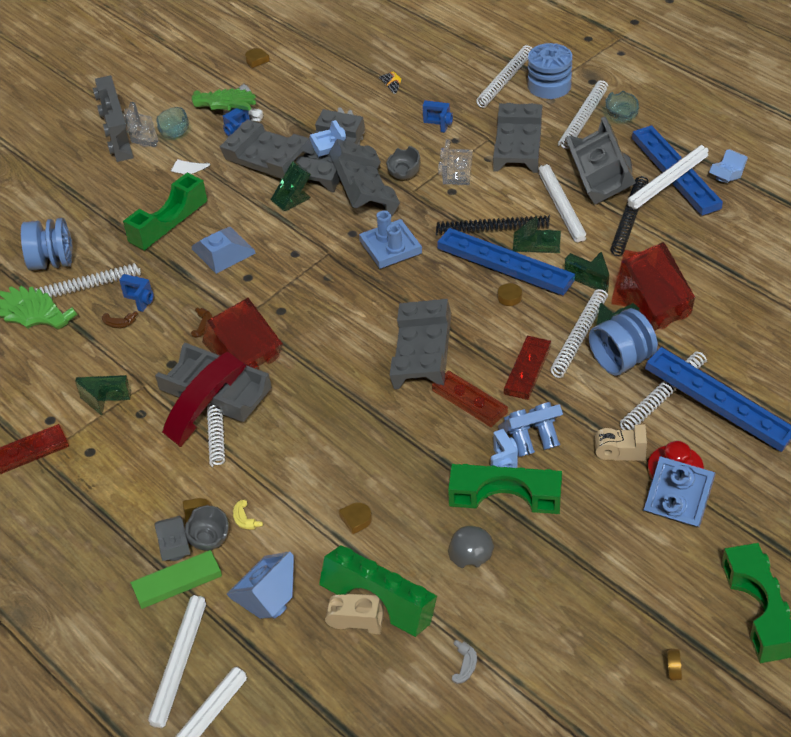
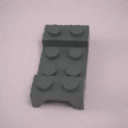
M112 76L96 78V87L93 88L95 100H100L101 103L97 105L100 118H105L106 124H103L105 136L111 139V141L107 142L110 155L115 154L116 162L133 159L126 131V123Z
M499 103L493 172H498L507 162L525 163L533 173H538L542 104Z
M322 110L315 123V133L329 130L331 121L336 120L346 133L344 141L350 140L355 144L359 143L365 131L362 116ZM316 152L313 155L304 153L303 157L298 156L291 169V178L295 185L304 178L319 181L330 192H334L340 181L330 154L318 157Z
M606 116L601 118L598 131L583 139L570 135L566 137L586 191L594 204L636 183Z
M248 119L219 146L226 160L285 180L290 178L292 162L302 152L312 155L315 153L310 138L293 134L289 138L265 131L263 124Z
M336 139L329 154L352 207L358 208L369 201L382 203L385 211H388L392 217L400 202L394 189L385 186L378 173L377 168L381 162L376 150L371 146H361L350 140Z
M448 299L399 303L397 348L395 357H392L389 375L393 388L399 389L407 378L427 377L439 386L444 385L451 323V309Z
M184 343L181 348L179 362L168 375L159 372L155 375L159 390L180 397L190 382L220 355ZM247 366L231 386L225 383L209 403L219 406L223 415L244 422L272 388L269 374Z

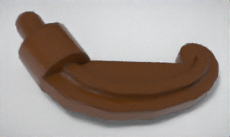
M195 308V311L202 320L198 330L191 332L192 337L196 338L204 335L212 325L213 316L205 308Z
M138 312L129 313L124 319L112 318L108 313H105L102 316V320L110 327L123 328L131 325L136 320L135 317L138 315Z

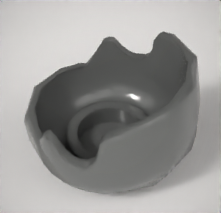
M408 146L406 150L397 148L388 157L386 162L389 174L400 180L414 177L421 165L418 150L412 146Z
M210 505L198 507L193 510L191 517L186 522L185 533L187 541L199 550L209 551L218 548L227 537L229 522L226 514L218 507Z
M465 526L459 528L452 536L448 548L450 560L460 568H464L466 565H475L476 568L480 567L481 564H484L491 558L494 549L492 537L486 530L480 527Z

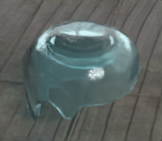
M621 91L619 94L611 92L605 100L606 113L611 120L617 123L631 121L638 115L639 101L632 94Z
M181 107L169 108L156 119L157 128L165 138L173 139L180 137L187 131L189 126L188 116Z

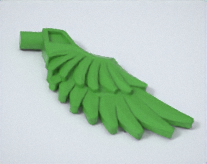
M233 88L228 90L219 89L214 93L212 91L201 93L196 90L193 92L192 103L195 107L209 106L211 110L238 108L249 111L251 110L250 105L256 104L254 100L256 96L251 91H246V89L240 90L239 88L234 90Z
M11 286L9 287L11 293L0 291V296L3 298L0 299V317L4 318L5 322L21 324L27 329L38 324L50 325L55 329H60L78 315L73 307L62 313L54 304L49 294H43L40 289L35 291L33 287H29L28 291L23 286H20L19 292Z

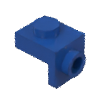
M425 100L422 105L423 123L441 125V132L446 133L448 125H452L453 121L450 103Z
M236 108L223 115V129L227 136H231L247 119L250 120L249 111Z
M123 274L119 280L123 296L135 300L138 311L143 312L148 304L152 302L154 296L150 281L137 276Z

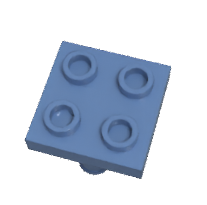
M383 210L376 214L377 228L359 234L361 244L379 269L422 253V246L401 219L391 222V214L388 211Z
M548 402L535 406L527 414L525 409L510 413L509 416L504 417L505 421L498 425L499 430L504 429L506 434L513 435L518 449V457L535 453L528 429L533 426L538 427L544 450L560 445L553 422H555L556 418L562 416L563 412L560 404L551 406V403Z
M660 456L644 510L700 527L716 473Z

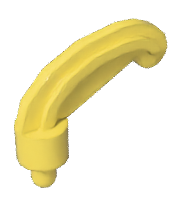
M240 500L236 503L233 509V517L235 523L240 528L255 530L256 527L263 526L261 521L247 519L243 509L247 506L246 500Z

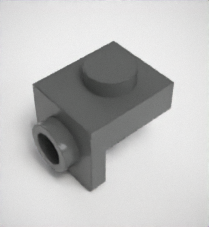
M181 516L154 523L162 561H176L190 554Z

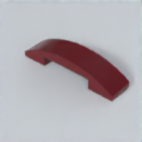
M229 352L213 360L182 392L167 417L162 433L179 447H182L197 428L193 424L196 418L225 383L231 386L247 366Z

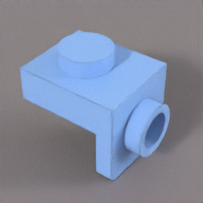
M336 120L331 121L329 130L310 135V141L318 157L329 154L336 139L343 141L346 139L344 129L339 126Z
M728 149L722 162L712 164L709 173L716 175V179L728 183L729 181L739 179L742 176L748 157Z
M504 429L493 432L494 451L496 454L491 456V466L518 468V449L515 440L512 437L509 438Z

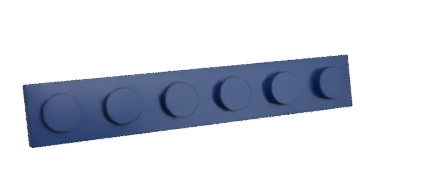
M652 125L632 132V139L662 172L682 159ZM692 168L672 182L701 215L722 209L723 201Z
M451 228L437 241L438 249L560 295H564L575 281L574 273Z
M660 347L647 361L645 369L780 452L791 442L790 424L663 347Z

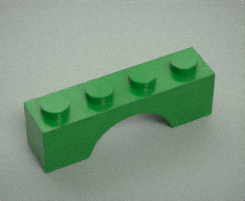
M187 172L171 184L169 197L161 209L152 214L138 209L123 220L128 242L142 250H146L205 204L207 196L204 180Z
M452 464L448 488L449 507L477 509L485 498L498 493H509L522 498L534 513L560 514L562 471Z
M759 543L725 548L721 566L730 589L743 591L753 596L760 603L764 611L761 617L753 621L750 640L759 663L791 658V612L788 603L781 598L780 584L777 577H773L771 574L768 555L766 553L763 554Z
M342 545L324 556L319 582L320 586L337 595H346L355 588L371 591L384 603L389 613L390 623L414 637L431 625L437 595Z

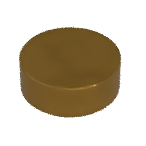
M506 283L498 288V301L501 304L514 306L521 302L522 289L517 284Z
M669 649L667 651L669 678L671 681L682 680L680 649Z

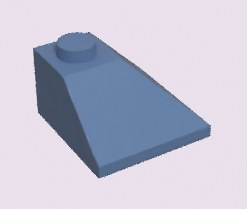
M231 227L211 234L191 246L192 250L216 274L255 254V250Z
M289 551L264 556L227 593L228 597L260 619L278 617L286 610L285 604L292 598L294 555Z

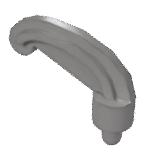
M455 640L454 645L458 647V652L464 656L460 675L454 674L452 681L456 684L466 682L474 672L477 664V654L466 642L461 643Z

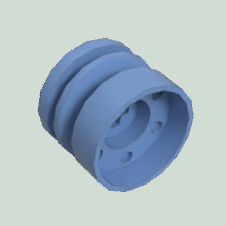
M556 43L541 44L531 49L528 54V89L533 95L544 99H554L566 95L571 90L573 54L570 49Z
M57 218L56 223L52 219H47L45 230L40 221L22 223L21 244L28 270L46 269L48 258L53 268H59L60 262L63 267L71 266L72 238L64 218Z
M632 308L625 309L620 314L613 316L611 320L604 321L593 327L589 332V343L595 359L603 369L614 376L621 375L633 368L635 364L643 362L657 352L658 342L652 325L643 314Z

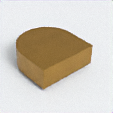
M253 48L245 53L246 62L251 68L270 61L269 55L260 48Z
M204 498L182 501L185 524L188 522L194 509L206 505L211 506L210 501Z
M352 503L339 510L340 518L352 534L367 528L371 524V509L364 503Z

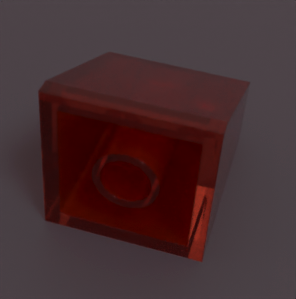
M664 242L622 260L617 294L629 308L638 310L652 325L654 331L666 328L670 323L679 319H685L692 313L695 296Z
M249 298L207 320L202 340L203 344L212 353L221 356L229 352L245 365L255 369H259V366L265 362L269 364L275 361L280 356L283 345Z

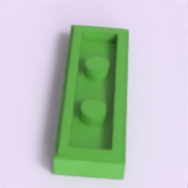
M209 550L130 583L141 609L222 577V574L212 551Z

